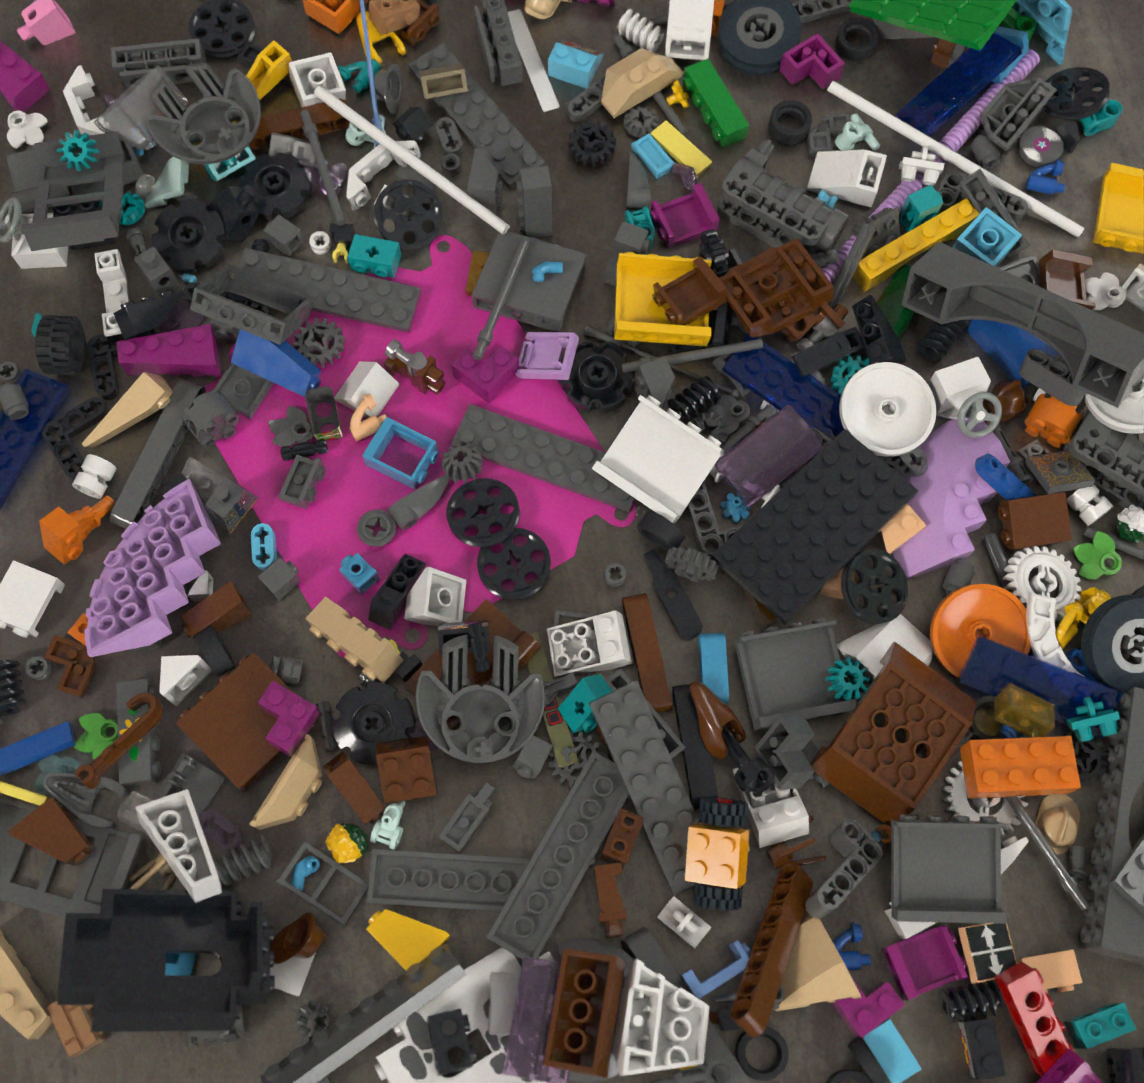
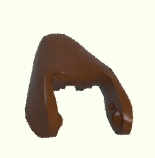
M694 681L690 685V691L696 706L703 743L710 754L718 759H724L728 755V749L721 735L723 726L726 725L738 743L746 739V733L734 712L705 684Z

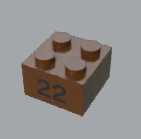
M428 736L377 744L376 759L384 804L436 795V778Z

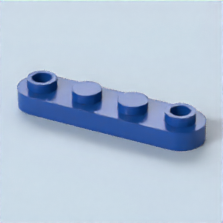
M985 454L976 459L975 468L978 475L1006 500L1037 496L993 455Z

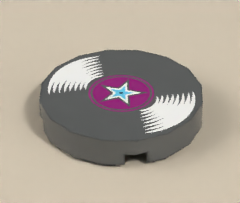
M1043 126L1031 127L1023 133L1018 142L1019 154L1026 163L1033 167L1045 166L1055 163L1056 159L1060 158L1063 153L1064 144L1056 131Z

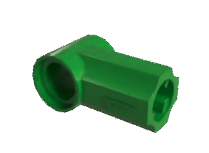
M1013 7L1000 23L1005 28L1027 32L1028 44L1036 27V21L1032 17L1022 16Z

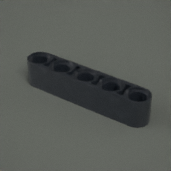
M691 684L672 686V696L680 741L686 747L682 751L688 791L693 809H699L701 798L718 797L712 757L705 747L700 734L698 714L690 691Z

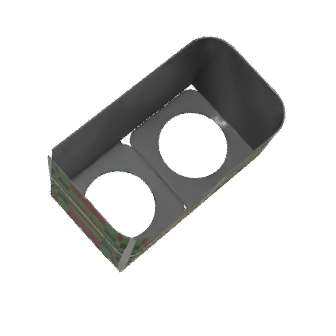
M324 386L308 390L305 394V400L312 431L316 439H325L327 442L342 438L343 435L332 389ZM326 402L332 406V413L328 417L317 415L316 407L320 403ZM327 423H332L337 427L335 430L321 433L322 426Z

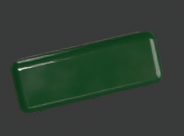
M903 265L896 271L877 301L878 306L900 341L916 313L902 306L911 268L908 265Z

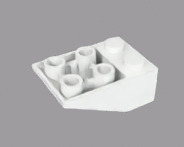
M670 0L665 56L696 60L708 59L714 0Z
M869 150L817 152L807 190L815 193H820L821 190H824L829 196L835 195L841 200L872 207L887 155Z
M616 610L547 628L555 677L566 676L572 672L576 675L605 671L634 664L626 617Z
M738 768L733 769L734 776ZM773 782L764 792H743L738 786L741 799L748 803V820L759 848L809 834V815L796 788L780 790L776 783Z

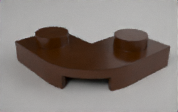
M54 635L44 658L66 666L56 689L83 699L95 671V659L88 656L87 648L84 645Z

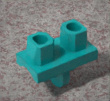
M1090 697L1083 698L1084 706L1075 707L1077 715L1087 714L1066 719L1067 726L1073 730L1077 740L1084 742L1093 739L1090 726L1099 724L1103 736L1117 734L1116 720H1119L1120 717L1118 711L1114 712L1113 709L1095 712L1096 710L1104 709L1102 701L1092 703Z

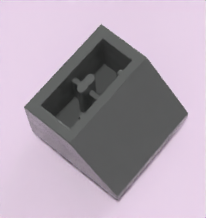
M666 357L639 366L638 376H636L637 386H635L638 398L640 395L644 398L650 395L661 402L659 408L664 411L667 408L668 400L671 399L675 379Z

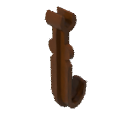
M140 693L126 703L127 708L133 712L144 704H150V708L110 746L106 747L89 765L80 766L76 770L75 776L89 789L97 787L101 780L100 777L158 724L164 711L163 705L157 697L149 693Z

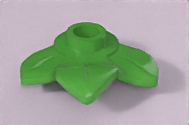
M1096 531L1092 544L1082 543L1073 548L1076 558L1083 563L1078 574L1086 579H1097L1103 574L1113 575L1122 567V559L1115 552V542L1103 532ZM1107 558L1112 560L1111 567H1106L1104 564Z
M91 713L80 717L79 722L86 731L76 741L74 748L84 753H92L93 760H95L106 747L110 746L118 738V721L115 719L107 720L99 713ZM114 728L115 734L109 737L108 731Z

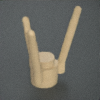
M159 853L153 860L129 877V880L133 881L148 871L130 889H138L159 871L164 877L168 873L170 874L161 889L168 890L177 875L163 855Z

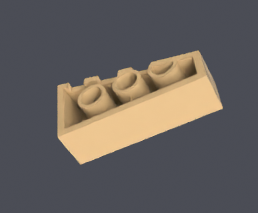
M326 596L305 618L311 625L309 630L317 638L321 639L323 636L328 640L326 644L335 652L343 651L346 654L344 658L355 667L357 664L364 668L362 672L372 681L377 678L384 683L403 662V659L390 641L385 638L382 639L373 629H367L356 617L350 619L348 612Z

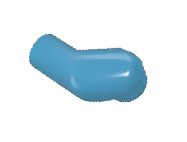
M545 261L535 266L531 272L533 273V281L543 282L545 273L562 274L563 262Z
M307 856L296 863L293 867L291 885L303 891L305 877L319 869V859L315 856Z

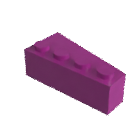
M0 41V92L13 111L25 113L48 93L50 88L38 70Z
M210 324L116 342L119 364L127 375L141 376L143 372L157 375L169 374L175 377H179V375H193V377L213 375L214 378L222 377L217 336Z

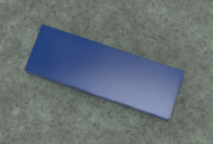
M66 721L1 748L0 775L3 776L75 746L72 725Z

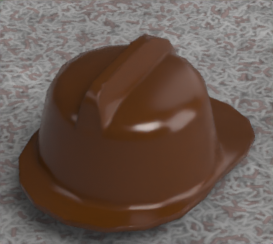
M1019 379L1012 382L1002 381L993 387L991 393L1000 400L1002 405L1000 422L1009 420L1028 407L1029 401L1025 396ZM983 399V407L987 413L995 414L993 403Z
M312 913L303 914L275 936L273 943L270 945V951H274V964H281L292 957L310 958L319 946L327 940L326 933L315 923Z

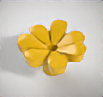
M676 80L672 86L673 95L667 97V101L670 106L678 102L684 108L690 107L687 101L689 96L687 93H683L682 86Z

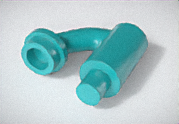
M371 59L374 77L382 68L377 61ZM367 61L354 62L345 67L337 66L343 82L351 78L350 73L361 70L354 79L356 83L352 88L355 92L360 93L362 89L369 87Z

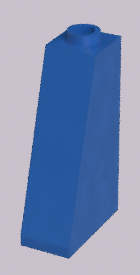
M969 319L970 324L966 332L1012 381L1017 379L1021 381L1023 390L1032 384L1019 374L1027 351L1039 349L1053 358L1059 354L1054 348L1021 328L996 321Z
M241 329L239 330L231 363L305 397L308 390L319 388L321 370L288 342L284 341L279 345Z

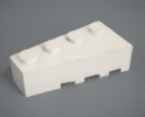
M188 789L136 806L140 824L195 903L222 893L219 877Z

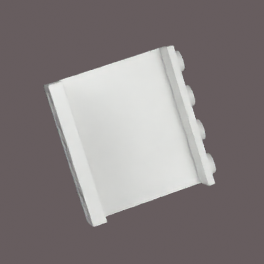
M640 395L638 398L640 403L601 462L596 461L592 469L675 524L724 450L720 448L722 443L711 435L707 439L700 435L701 429L693 423L689 422L685 425L679 421L681 416L670 408L667 412L659 408L661 402L648 395L647 398H644Z

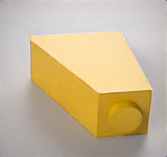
M387 909L383 912L378 910L368 920L370 925L366 928L406 971L411 965L419 963L428 957L435 948L442 947L451 938L446 931Z

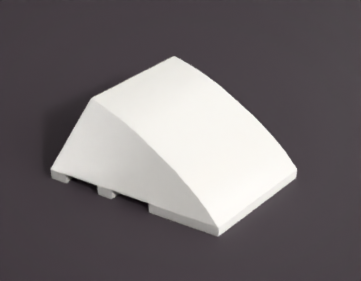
M901 614L892 621L876 624L836 644L838 654L843 659L850 658L852 663L856 660L860 661L859 669L866 668L867 671L864 674L872 682L883 667L879 662L893 642L898 643L927 666H929L934 655L931 641Z
M638 959L634 961L621 989L613 1053L619 1075L625 1076L703 1064L709 1005L683 988H678L665 980L663 975L660 973L656 974L648 969Z

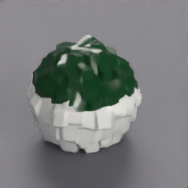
M1130 505L1129 508H1125L1121 513H1118L1117 528L1120 537L1138 543L1144 541V510L1135 505Z

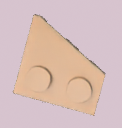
M908 504L881 530L885 552L892 554L926 527L925 523Z

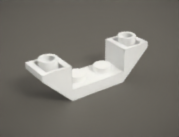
M78 66L64 88L63 93L80 133L86 132L89 135L112 131L111 123L106 125L103 117L90 120L87 112L83 114L82 109H85L82 100L95 96L92 90V86H95V83L90 73L85 74L82 66Z
M396 141L416 157H421L415 141ZM381 144L349 169L346 197L354 212L364 206L371 198L368 188L364 183L370 181L376 173L387 167L393 159L403 168L407 166V163Z
M118 249L94 253L96 270L103 282L106 313L102 314L104 335L107 337L122 334L113 313L122 309L121 304L130 301V294Z

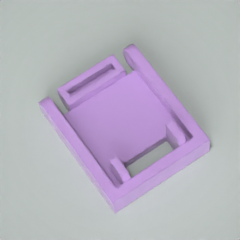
M527 332L525 338L528 341L523 342L519 357V369L516 370L515 375L521 379L569 380L579 341L576 333ZM564 349H566L565 356H564V360H563V364H562V363H561V359H562L563 351H564Z

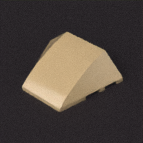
M805 909L781 981L784 997L782 1002L778 1003L779 1009H775V1011L807 1007L812 1003L824 1001L831 1003L836 1002V999L849 997L853 999L862 998L821 920L813 918Z

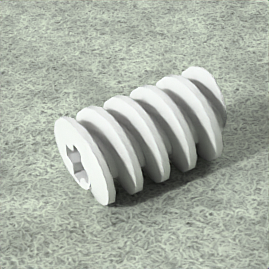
M628 9L617 25V33L619 32L622 37H626L628 41H633L635 45H640L643 49L656 52L664 39V33L659 34L661 27L657 26L653 30L654 22L650 21L646 26V17L639 21L640 14L636 13L632 17L633 10Z

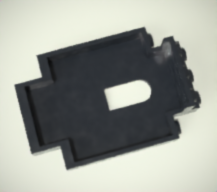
M103 889L100 913H66L57 1005H93L91 1032L232 1030L235 1020L240 1019L241 1004H266L269 993L274 992L275 977L270 976V968H273L274 951H270V943H273L274 926H269V916H267V912H263V902H251L248 915H241V902H237V891H222L220 894L195 903L187 890ZM166 953H211L220 959L222 965L216 974L210 976H165Z

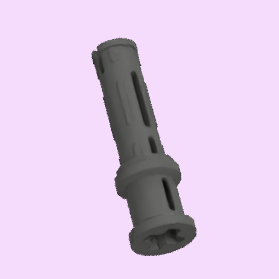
M998 424L992 432L1000 440L1010 460L1006 468L1027 485L1034 477L1031 474L1029 475L1023 465L1024 459L1017 456L1000 424Z

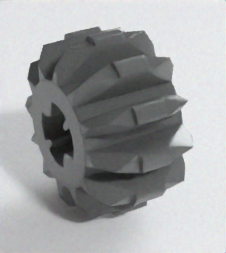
M458 443L456 448L450 446L449 452L443 453L442 468L448 479L453 478L455 483L463 480L466 484L467 479L475 480L476 474L481 473L483 459L477 447L472 448L469 443L465 446Z

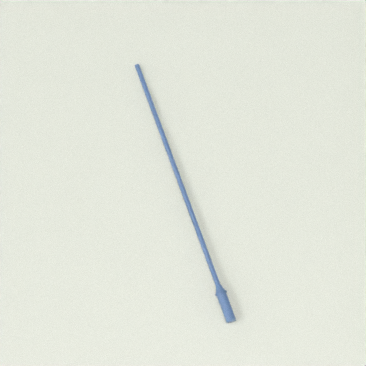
M360 0L373 106V119L371 123L382 131V119L379 117L377 110L364 0ZM375 140V147H377L380 143Z

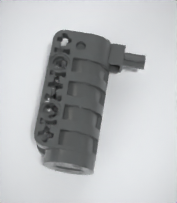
M763 140L757 150L751 148L747 155L735 164L723 181L721 188L722 198L717 208L718 215L772 247L778 248L784 245L780 242L779 238L787 236L791 241L797 238L802 246L809 250V255L817 254V252L826 253V251L833 249L843 234L850 216L837 208L834 210L828 207L819 198L814 199L810 197L803 189L792 187L786 183L785 179L779 176L774 177L767 173L768 156L775 146L771 144L772 141ZM728 205L732 207L728 210L724 209V207H728ZM750 215L753 221L744 222L741 216ZM766 227H769V228H770V230H767L766 232H764V231L762 230V229H765Z
M1088 409L1072 438L1064 445L1061 451L1069 450L1070 454L1080 460L1085 468L1094 470L1096 474L1094 485L1103 496L1124 508H1129L1130 505L1140 507L1144 503V443L1136 439L1137 436L1132 433L1119 432L1105 426ZM1102 476L1104 477L1100 483L1097 482ZM1109 482L1114 483L1113 489L1108 488ZM1124 488L1125 491L1121 495H1119L1121 489ZM1127 493L1135 494L1138 497V503L1128 501Z

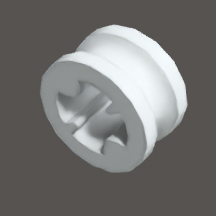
M317 231L311 235L309 242L315 254L324 255L330 251L331 242L328 234ZM321 240H324V245L320 244V246H317V241L321 243Z

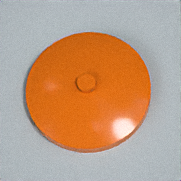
M978 583L954 590L939 604L931 621L930 641L937 660L950 674L970 683L990 684L1009 677L1024 663L1031 648L1027 632L1026 608L1015 595L999 586Z

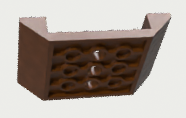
M896 642L892 643L879 662L883 665L882 669L829 747L822 746L810 763L816 774L890 827L891 819H899V815H909L917 808L972 725L976 707L975 700ZM879 712L884 714L886 719L882 727H877L874 723V717ZM899 728H903L906 732V739L901 743L895 739V732ZM921 743L927 748V753L923 758H919L916 754V747Z

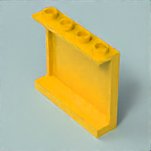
M1116 163L1110 164L1103 175L1093 243L1101 244L1105 247L1124 249L1127 252L1144 254V169Z
M619 253L616 264L614 340L707 346L711 338L709 313L688 325H676L667 319L663 307H658L652 297V294H654L653 284L658 282L663 287L693 270V260L699 257L692 259L676 255L666 257L657 254ZM703 258L708 266L711 267L712 260H705Z

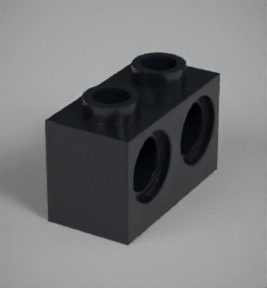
M460 1008L428 1016L427 1024L437 1075L441 1076L472 1068V1061L476 1060L474 1044H468L466 1032L470 1031L467 1014L462 1015ZM451 1019L456 1023L457 1030L455 1034L446 1035L442 1031L441 1025L444 1020ZM451 1048H458L462 1052L463 1059L460 1064L455 1065L449 1062L447 1054Z

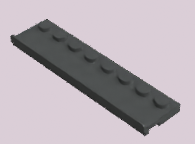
M446 943L442 947L435 948L428 957L419 963L411 965L403 975L386 983L383 989L373 996L365 998L351 1012L341 1015L334 1024L325 1030L317 1032L306 1044L293 1049L285 1059L269 1066L260 1076L262 1083H317L463 978L466 973L448 944Z

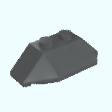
M1039 77L1005 84L980 114L988 139L1005 151L1011 149L1036 119L1057 89Z

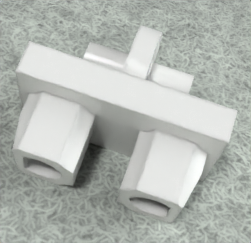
M923 146L921 152L913 151L911 158L903 157L902 162L900 161L899 169L902 170L901 181L914 182L916 172L924 173L922 184L934 186L938 176L944 169V163L934 162L935 155L928 154V147Z
M674 896L657 916L661 922L694 949L711 929L706 922Z

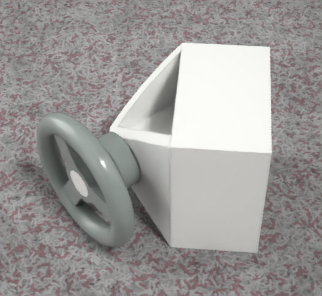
M15 197L9 198L0 211V242L6 243L13 238L11 255L20 268L67 267L68 246L31 251L25 235L21 232V225L32 223L33 214H21L22 207L19 199ZM47 213V218H53V213ZM7 227L8 231H7V233L4 235V231H3V230Z
M979 357L935 371L928 383L936 403V416L957 419L962 433L971 438H981L991 433L999 424L1002 416L1000 400L994 394L987 392L991 380ZM983 399L993 403L995 414L987 413L983 407ZM984 420L991 421V423L982 430H971L977 423L983 422Z

